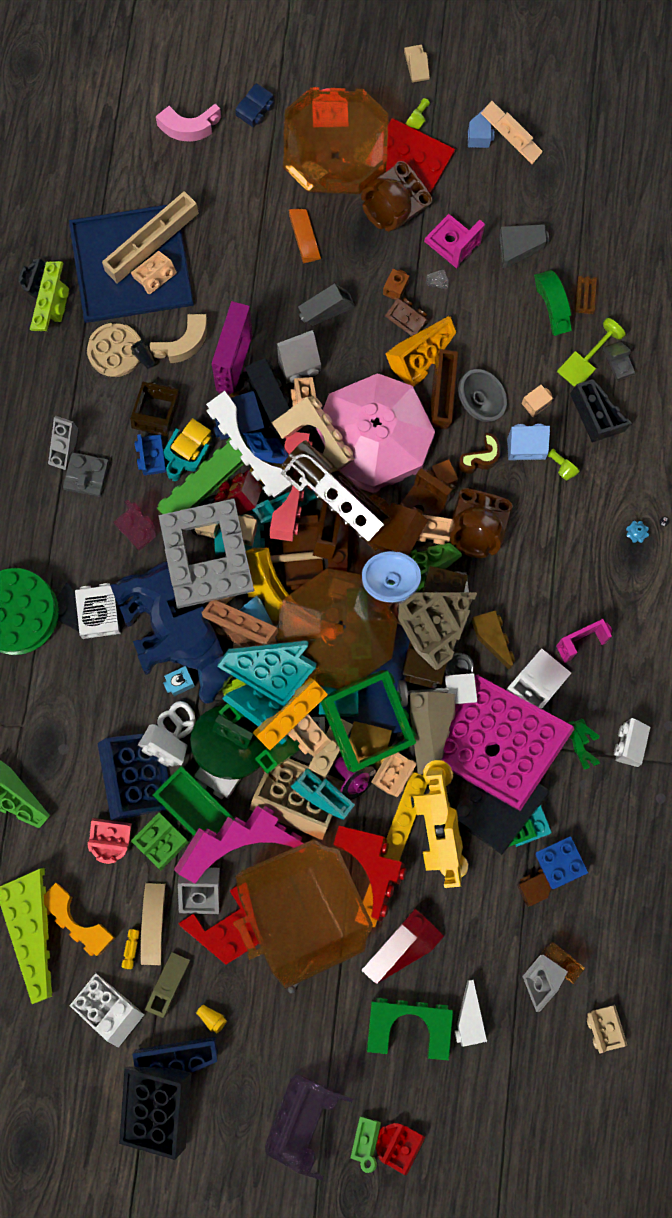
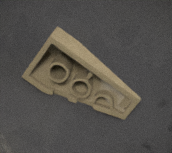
M438 692L410 693V718L412 728L416 733V744H414L419 775L423 774V770L429 762L442 760L445 741L450 734V724L455 717V694Z

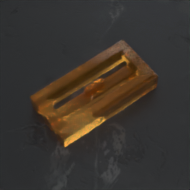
M578 276L576 313L594 314L597 278L589 279V277L582 278V276ZM582 283H585L584 303L582 309L580 308L581 286ZM589 284H592L590 309H587Z

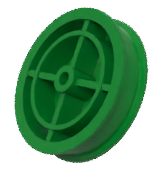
M20 568L1 570L0 652L8 655H22L32 652L41 647L55 630L59 616L57 598L52 588L35 573Z

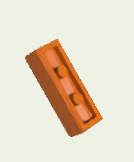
M290 209L289 217L303 264L321 259L307 210Z

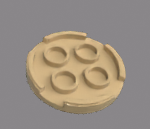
M112 323L102 325L89 338L87 346L89 361L95 370L106 376L120 377L129 374L140 363L132 355L131 346L141 339L137 332L128 325Z

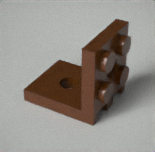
M420 468L416 473L414 486L401 503L411 509L413 507H421L424 511L423 515L438 517L449 503L452 489L447 482L436 479L431 471Z

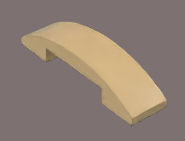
M145 883L141 928V965H161L166 884Z

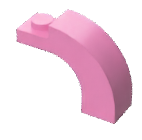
M214 104L196 118H184L168 106L156 116L157 126L174 139L197 141L212 134L211 125L219 122L221 113L220 108Z

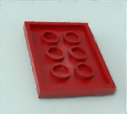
M392 118L369 156L367 165L385 173L397 162L403 161L414 171L431 195L454 155L455 149Z

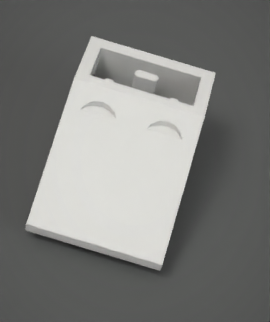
M541 648L506 691L542 709L569 677L571 672Z
M96 973L70 1004V1007L107 1042L118 1048L144 1016L134 1004Z

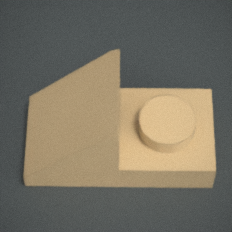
M422 45L404 48L412 83L429 80L427 53H424Z

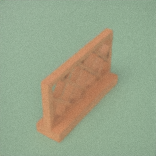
M217 600L210 601L202 612L203 617L210 620L217 635L243 647L277 644L275 639L279 632L277 627Z

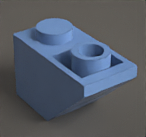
M480 112L469 122L468 147L489 148L490 142L494 141V129H491V123Z

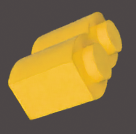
M192 418L172 444L171 451L183 460L196 461L201 453L200 450L205 444L209 445L212 440L211 430Z

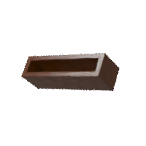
M440 349L435 356L429 417L433 428L447 429L452 423L458 352Z
M323 500L313 556L331 560L336 547L341 515L332 512L328 507L329 504Z

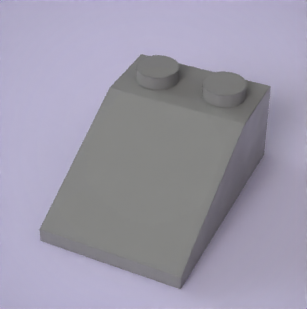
M313 330L277 343L278 364L286 384L294 383V378L312 377L321 371V362Z

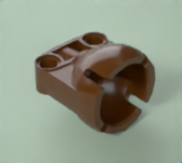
M403 161L397 162L392 168L367 184L361 194V200L365 201L362 206L366 216L377 228L385 229V231H394L400 228L417 214L422 213L432 202V197L424 184Z
M467 488L460 490L449 529L451 544H455V548L469 557L486 558L489 553L491 556L495 555L504 543L512 503L505 498Z

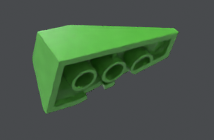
M0 760V811L5 814L8 811L15 814L19 820L40 828L50 815L14 771Z

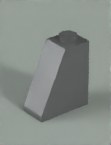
M545 224L501 227L499 239L502 268H507L544 249L546 242L549 241V233L545 231Z
M335 283L298 306L301 312L299 316L302 321L312 326L356 307L349 292Z

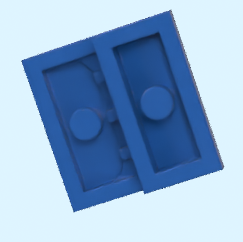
M261 432L243 433L244 440L253 455L258 459L270 463L283 464L289 456L278 438H264Z

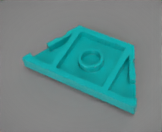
M249 685L228 692L222 698L258 727L267 718L274 716L284 708L281 704ZM287 735L279 741L280 744L287 741Z

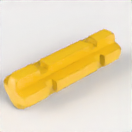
M129 929L127 937L129 939L126 941L125 959L122 961V968L124 969L133 968V958H135L138 944L136 940L139 938L140 933L138 930Z

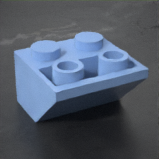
M517 424L511 427L507 438L508 460L546 459L549 450L550 426H544V424H535L533 426Z

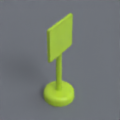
M610 318L604 320L603 327L608 333L585 358L575 351L557 370V373L574 387L576 384L585 382L596 370L588 360L610 336L620 340L626 335L622 327Z

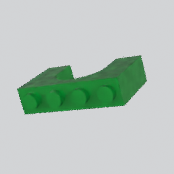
M228 703L219 711L222 717L234 724L246 719L243 714ZM287 734V741L280 744L278 742L271 750L266 748L255 759L268 774L300 751L298 747L300 743L297 740L294 741Z
M376 998V1002L371 1001L367 1052L387 1054L389 1032L393 1022L400 1016L413 1014L419 1016L428 1028L427 1058L449 1061L453 1010L448 1009V1005L436 1004V1008L428 1007V1003L416 1002V1006L408 1005V1001L396 1000V1004L388 1003V999Z

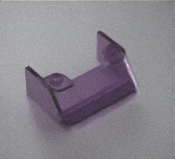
M299 1075L293 1076L288 1084L265 1144L266 1154L299 1174L323 1180V1175L312 1170L315 1163V1153L308 1146L323 1108L327 1110L333 1109L338 1099L352 1103L353 1099Z

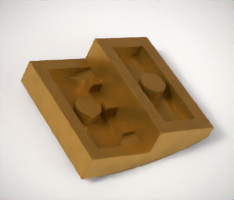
M354 721L349 741L357 761L388 748L392 730ZM384 759L376 763H373L370 766H372L375 769H379Z

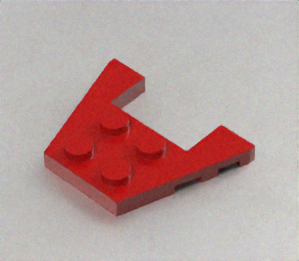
M245 881L230 890L240 909L210 929L204 931L195 914L178 923L180 927L226 965L260 944Z

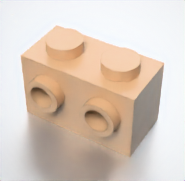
M313 377L294 378V389H291L293 407L306 397H316Z

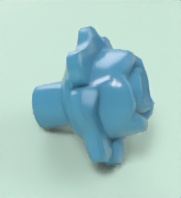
M632 521L631 525L626 528L628 531L626 536L631 538L633 543L637 541L642 543L644 538L649 536L647 533L648 527L642 521L638 523Z

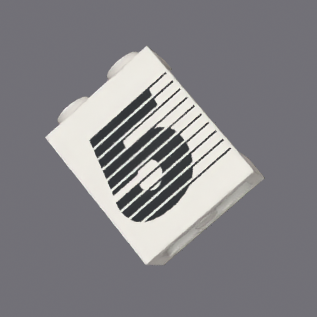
M109 583L100 584L99 587L95 588L83 586L80 587V590H75L79 633L82 639L121 634L117 619L116 601Z

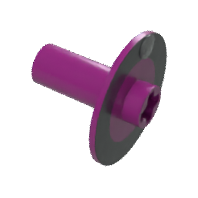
M343 757L338 758L333 764V767L346 780L341 788V793L349 800L362 795L371 786V781L376 774V770L370 765L354 773L348 771Z

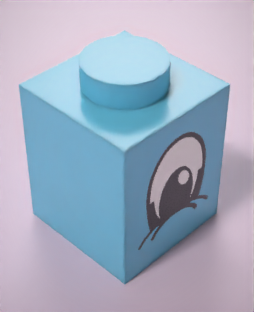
M186 666L164 676L166 681L163 684L167 692H172L173 696L195 687Z

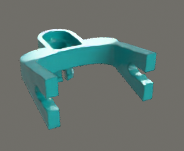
M175 429L164 449V457L170 461L166 467L168 478L170 480L172 478V481L179 480L184 469L192 472L196 471L209 453V445L205 444L197 460L194 462L183 460L173 454L171 446L179 436L178 429Z

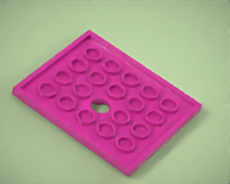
M476 675L474 678L477 702L455 705V717L450 724V734L445 741L442 761L448 763L453 773L521 811L574 731V727ZM498 744L500 746L499 753L493 757L486 754L487 746Z

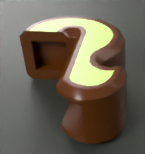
M485 433L484 435L486 451L463 453L458 464L461 472L472 474L475 471V467L488 470L496 465L500 457V444L493 434Z

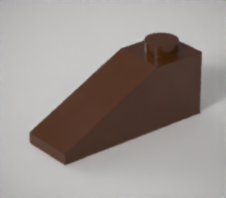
M340 517L337 542L332 559H328V573H347L348 525L343 522V517Z

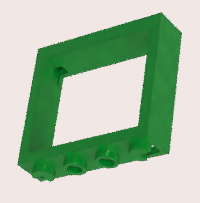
M380 670L329 693L321 701L347 770L353 773L416 744V733L408 723L409 715L401 705V695L395 689L393 684L395 683L394 677L388 670ZM382 680L405 740L357 761L334 701Z

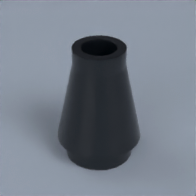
M140 340L131 346L132 355L147 369L155 365L156 362L147 343Z

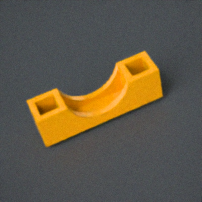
M308 678L295 691L294 696L283 709L274 716L267 718L252 733L271 750L328 694L314 679Z
M55 883L44 894V906L47 907V914L50 915L52 913L57 918L55 922L62 929L65 927L71 931L70 937L77 943L81 941L85 945L83 949L90 956L94 954L100 956L115 940V937L102 924L89 928L78 925L70 913V904L73 897L61 885Z

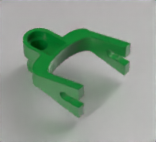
M582 718L575 722L573 720L567 722L574 727L570 738L583 769L590 768L586 760H589L594 766L600 764V761L586 751L583 746L589 743L586 735H589L593 741L599 739V735L587 727Z

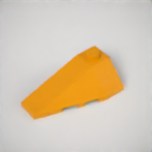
M448 316L409 337L386 353L391 369L406 384L414 387L428 374L427 370L431 364H435V356L440 349L444 350L452 340L456 330L451 317Z

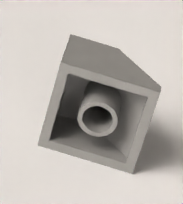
M207 868L196 884L179 875V913L219 914L220 868Z

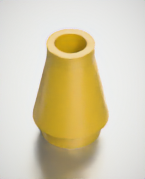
M204 1004L196 1012L211 1032L214 1031L216 1034L222 1030L227 1022L224 1019V1015L208 1008Z

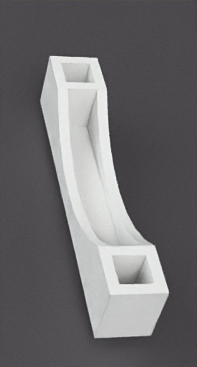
M225 391L206 404L209 408L206 411L212 419L216 418L219 421L218 428L224 435L228 434L231 440L229 443L235 451L239 449L243 454L240 456L246 466L250 464L254 469L251 472L257 481L261 479L265 484L262 488L268 496L273 495L275 498L292 486L281 474L283 471L281 468L261 461L247 448L238 428L237 407Z

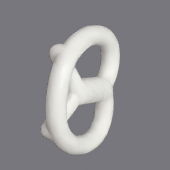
M183 701L174 703L168 711L161 713L157 720L158 727L177 739L184 738L190 734L196 723L193 709ZM183 707L188 712L190 721L183 722L175 710ZM166 717H170L177 726L174 733L165 728L163 720Z

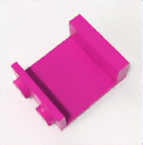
M602 619L562 638L556 647L564 663L572 660L577 654L572 642L591 633H596L601 645L606 644L612 637L610 625Z

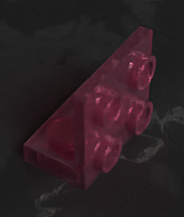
M127 499L125 505L128 510L113 523L140 551L156 537L155 527L147 515L143 517L139 506L135 502L130 503Z

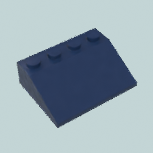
M144 734L105 738L97 743L111 820L167 810L152 796L169 779L167 767L158 762V757L154 755L149 756L141 751L143 748L138 744Z

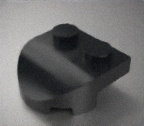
M40 258L33 259V263L28 267L24 266L19 275V283L22 285L23 290L34 298H38L46 262Z

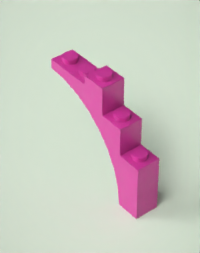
M256 806L247 823L237 817L234 820L228 817L218 834L208 828L205 831L199 828L174 870L180 876L196 884L204 871L217 859L244 845L260 842L279 843L303 852L306 844L301 842L302 837L292 832L290 835L285 832L287 828L277 823L278 818L273 815L275 813L273 810L266 806L263 809Z

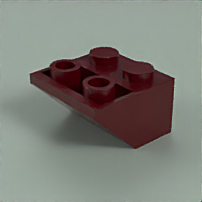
M249 470L243 474L239 473L233 480L225 481L219 486L214 503L234 499L237 513L241 516L256 507L263 486Z

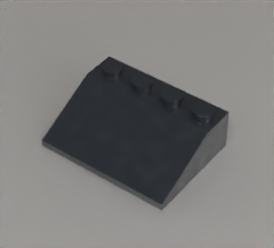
M538 784L521 811L474 785L455 809L457 810L458 824L502 855L550 792L541 784Z
M125 1067L119 1144L176 1160L186 1149L192 1073L176 1068Z

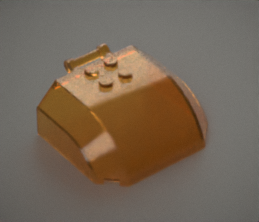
M311 840L244 869L235 876L239 899L247 916L233 923L235 928L238 927L249 953L247 954L248 958L251 960L264 954L271 972L285 989L364 952L365 943L373 924L339 850L321 845L318 841ZM250 922L261 947L257 950L245 925Z

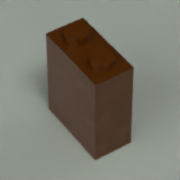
M392 503L386 512L392 519L391 522L370 543L382 552H400L409 556L428 519L423 516V511L416 507L411 509L403 503H400V505Z

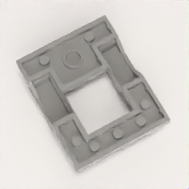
M234 499L158 515L177 608L254 592ZM220 523L226 557L189 565L182 531Z

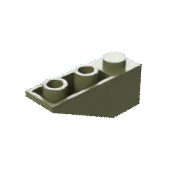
M171 952L145 1008L146 1011L166 1018L190 962L189 959Z

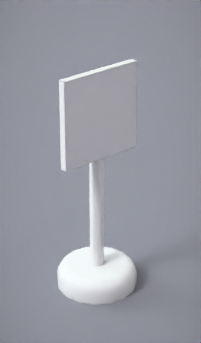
M474 673L445 676L446 688L408 691L406 682L398 680V692L402 698L401 705L406 707L408 705V695L419 692H447L455 694V704L476 703L477 695Z

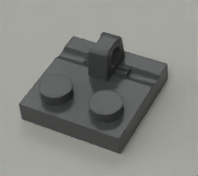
M71 453L63 489L101 497L109 460Z

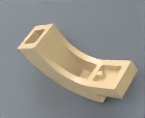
M188 314L187 330L179 340L174 342H150L152 356L156 358L168 356L170 363H177L189 359L196 354L206 339V314Z

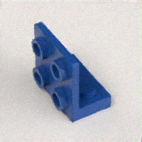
M571 836L535 853L551 889L560 887L588 873Z

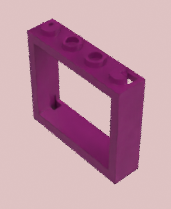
M231 301L211 363L216 391L220 394L225 391L227 395L236 391L253 336L250 306Z

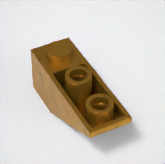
M496 611L473 617L472 624L477 639L507 669H511L515 659L512 651L509 652L507 644H509L506 633L502 632L501 626H503L500 615H497Z

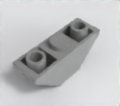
M58 416L54 417L49 465L66 470L77 441L78 427L73 421Z

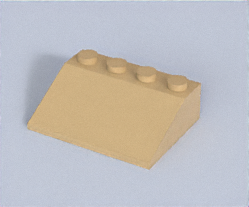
M288 759L283 763L285 768L278 766L270 772L276 778V782L269 777V773L265 772L253 796L249 810L254 811L256 806L262 809L266 806L275 812L273 815L278 818V822L323 840L333 815L315 806L291 788V785L295 782L292 779L293 775L298 778L309 766ZM282 773H286L283 778L280 777ZM316 775L321 781L324 780V778ZM327 775L326 779L341 792L345 781Z

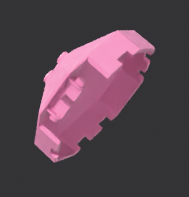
M377 373L329 394L323 411L332 419L331 424L335 430L337 429L341 433L342 441L350 447L353 452L352 456L355 459L340 471L358 488L375 493L382 487L398 483L412 474L416 475L419 469L423 468L434 439L435 431L413 386ZM379 418V422L382 424L373 427L371 420ZM317 429V431H318V433H319V435H320V437H321V440H322V442H323V444H324V446H325L324 437H323L322 433L320 432V430Z

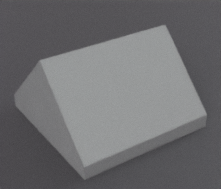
M540 955L523 975L536 1012H540L558 992L568 972L544 955Z

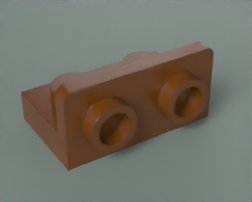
M397 298L385 317L411 336L419 333L423 326L430 321L427 318L428 314L420 308L416 310L412 307L413 303L407 298Z

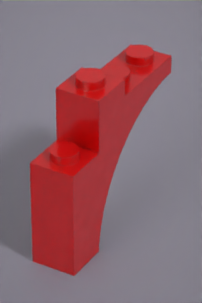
M338 826L334 846L352 854L366 871L373 894L371 918L383 921V917L386 918L388 914V898L392 897L394 891L392 883L400 884L401 880L405 879L407 872L405 864L383 857L387 854L389 848L388 840L385 837Z

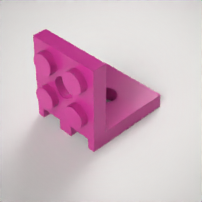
M448 214L427 235L424 242L455 268H458L464 258L467 259L471 255L472 250L481 244L485 224L479 220L468 230ZM453 236L455 241L447 242L445 237Z

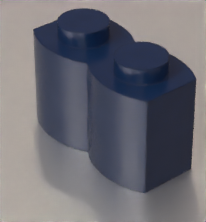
M256 83L236 107V116L252 127L256 124L259 125L264 118L263 114L273 108L275 104L274 95Z

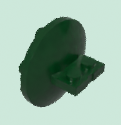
M218 706L206 711L196 721L190 738L191 751L199 766L207 773L227 780L245 778L257 771L261 766L255 758L267 748L252 733L258 726L248 718L241 720L237 724L227 720L219 713L224 706Z

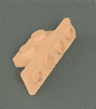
M493 101L481 112L531 164L543 152L532 141L533 137L508 112L505 114Z

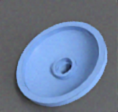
M400 552L379 553L367 561L362 571V583L366 591L372 597L384 602L405 600L417 591L421 581V572L417 563L411 557Z

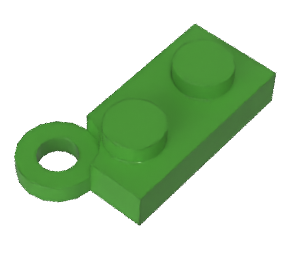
M360 1117L351 1159L360 1161L361 1169L365 1173H371L377 1167L376 1159L373 1156L381 1122ZM368 1160L371 1162L370 1168L366 1166Z

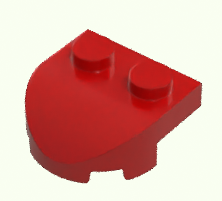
M398 1123L384 1126L379 1130L377 1138V1157L382 1163L407 1175L425 1137L411 1128Z

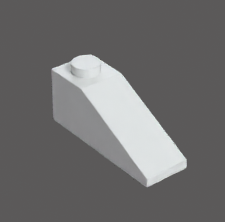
M473 980L467 981L457 1022L458 1030H455L457 1043L461 1042L463 1047L487 1042Z

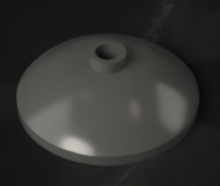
M482 369L470 370L462 376L458 392L461 403L466 411L474 418L483 422H493L499 419L504 414L507 406L506 393L499 380L491 373Z

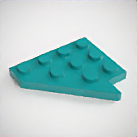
M299 641L228 649L217 667L285 706L295 694V691L314 671L316 663L302 655L309 642Z

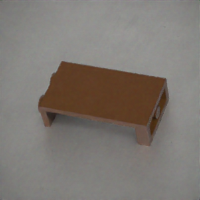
M318 515L302 516L296 519V523H299L298 534H294L293 541L282 540L283 554L313 552L318 527ZM322 558L284 562L287 589L301 591L306 587L320 589L322 586H325Z

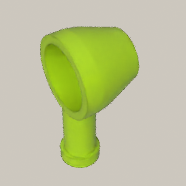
M423 98L417 109L413 111L407 120L406 125L415 129L421 128L425 122L422 112L430 105L428 99Z
M555 449L548 453L549 458H552L561 465L558 474L566 481L580 472L574 464L560 456Z

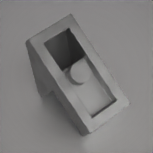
M618 342L603 348L616 381L634 376L635 371L628 357L631 351L622 342Z

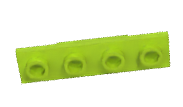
M62 261L46 262L30 326L31 331H47L50 318L55 322L62 321L69 294V288L59 280L63 267Z

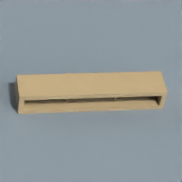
M185 191L102 261L105 272L116 283H119L199 214L197 203Z

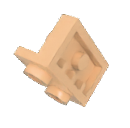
M160 251L156 252L131 272L133 278L143 285L148 294L154 292L177 273L171 260Z
M309 714L288 733L294 741L297 740L300 743L298 747L304 754L309 753L313 757L331 742L330 738Z

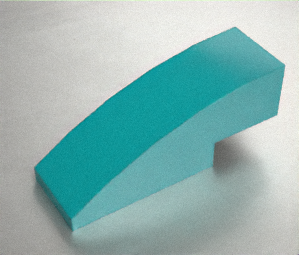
M308 768L291 785V788L306 800L340 819H345L354 807V804L326 778L321 781Z

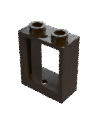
M142 382L130 418L131 428L168 436L179 402V389L171 386L157 385L153 382ZM146 397L171 402L166 419L141 414Z

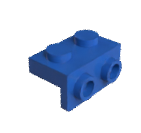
M138 434V441H135L136 452H140V458L137 459L138 469L142 470L144 475L165 473L166 467L161 435L142 437L141 434Z

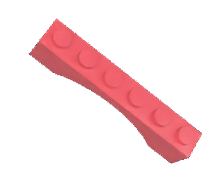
M295 432L286 438L284 449L289 455L305 440L312 446L313 442L309 441L310 434ZM292 486V490L285 502L273 512L270 538L293 541L294 534H298L299 523H296V519L301 516L302 507L299 506V501L303 502L304 490L299 491Z

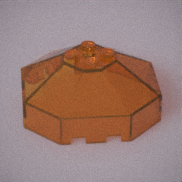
M311 87L285 109L283 168L307 192L360 194L367 184L386 172L388 113L364 89H356V92L345 91V88H330V91L319 90V87ZM331 153H334V154L339 153V155H338L339 159H336V158L331 159V158H332V154H331Z
M327 568L280 602L276 624L279 632L275 639L277 644L308 641V647L302 655L316 663V668L308 678L314 679L320 686L340 689L367 677L392 659L398 620L384 601L372 597L366 591L362 583V574ZM339 621H343V625H346V629H342L341 632L335 627V624H338Z

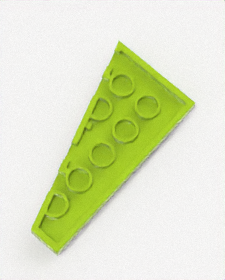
M45 868L38 869L0 886V906L32 1004L52 997L51 972L48 970L47 959L50 958V953L47 951L46 940L49 939L47 907L44 906L46 886H43V875H45Z

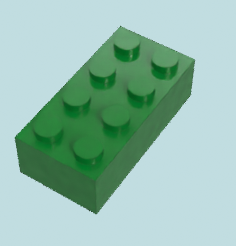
M182 766L152 795L193 836H195L199 828L204 831L208 828L218 834L228 817L234 820Z

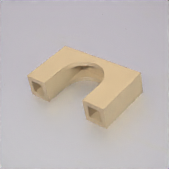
M314 396L304 398L272 422L281 438L290 437L305 425H312L319 429L325 440L323 455L339 470L355 460L352 456V450L344 444L341 433L337 429L335 430L331 424L332 419L328 414L324 413L321 408V402L316 397L314 398Z

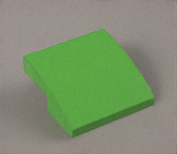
M160 813L131 840L159 870H162L189 843Z

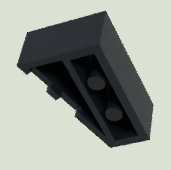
M593 379L576 384L570 392L592 443L623 433L632 424L629 419L626 420L619 412L620 409L608 400L607 394Z

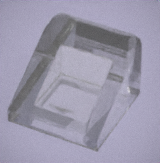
M444 270L427 275V286L448 288L449 281Z

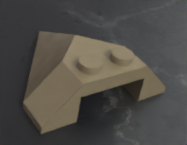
M477 592L413 593L399 604L398 619L416 652L435 670H438L452 659L454 654L453 648L456 641L460 639L470 613L468 609L472 599L475 600Z

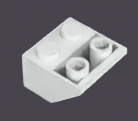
M633 718L624 722L618 732V736L621 737L620 742L616 744L614 749L615 761L636 767L642 765L650 727Z
M149 725L138 744L143 748L142 752L149 756L154 755L159 758L158 762L172 767L174 765H182L187 749V744L157 725Z

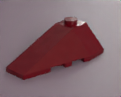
M414 909L361 971L377 984L430 953L444 936L430 921Z

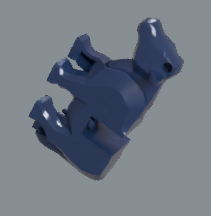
M167 561L155 566L144 574L126 576L120 579L117 584H111L110 586L118 605L123 604L128 598L134 596L127 605L120 606L128 627L132 626L136 617L142 612L150 615L154 635L144 637L142 640L133 641L144 673L146 675L150 674L156 664L167 661L197 669L201 701L208 704L214 702L218 693L227 686L234 676L217 667L224 653L212 625L202 615L204 608L200 607L177 616L175 611L177 604Z

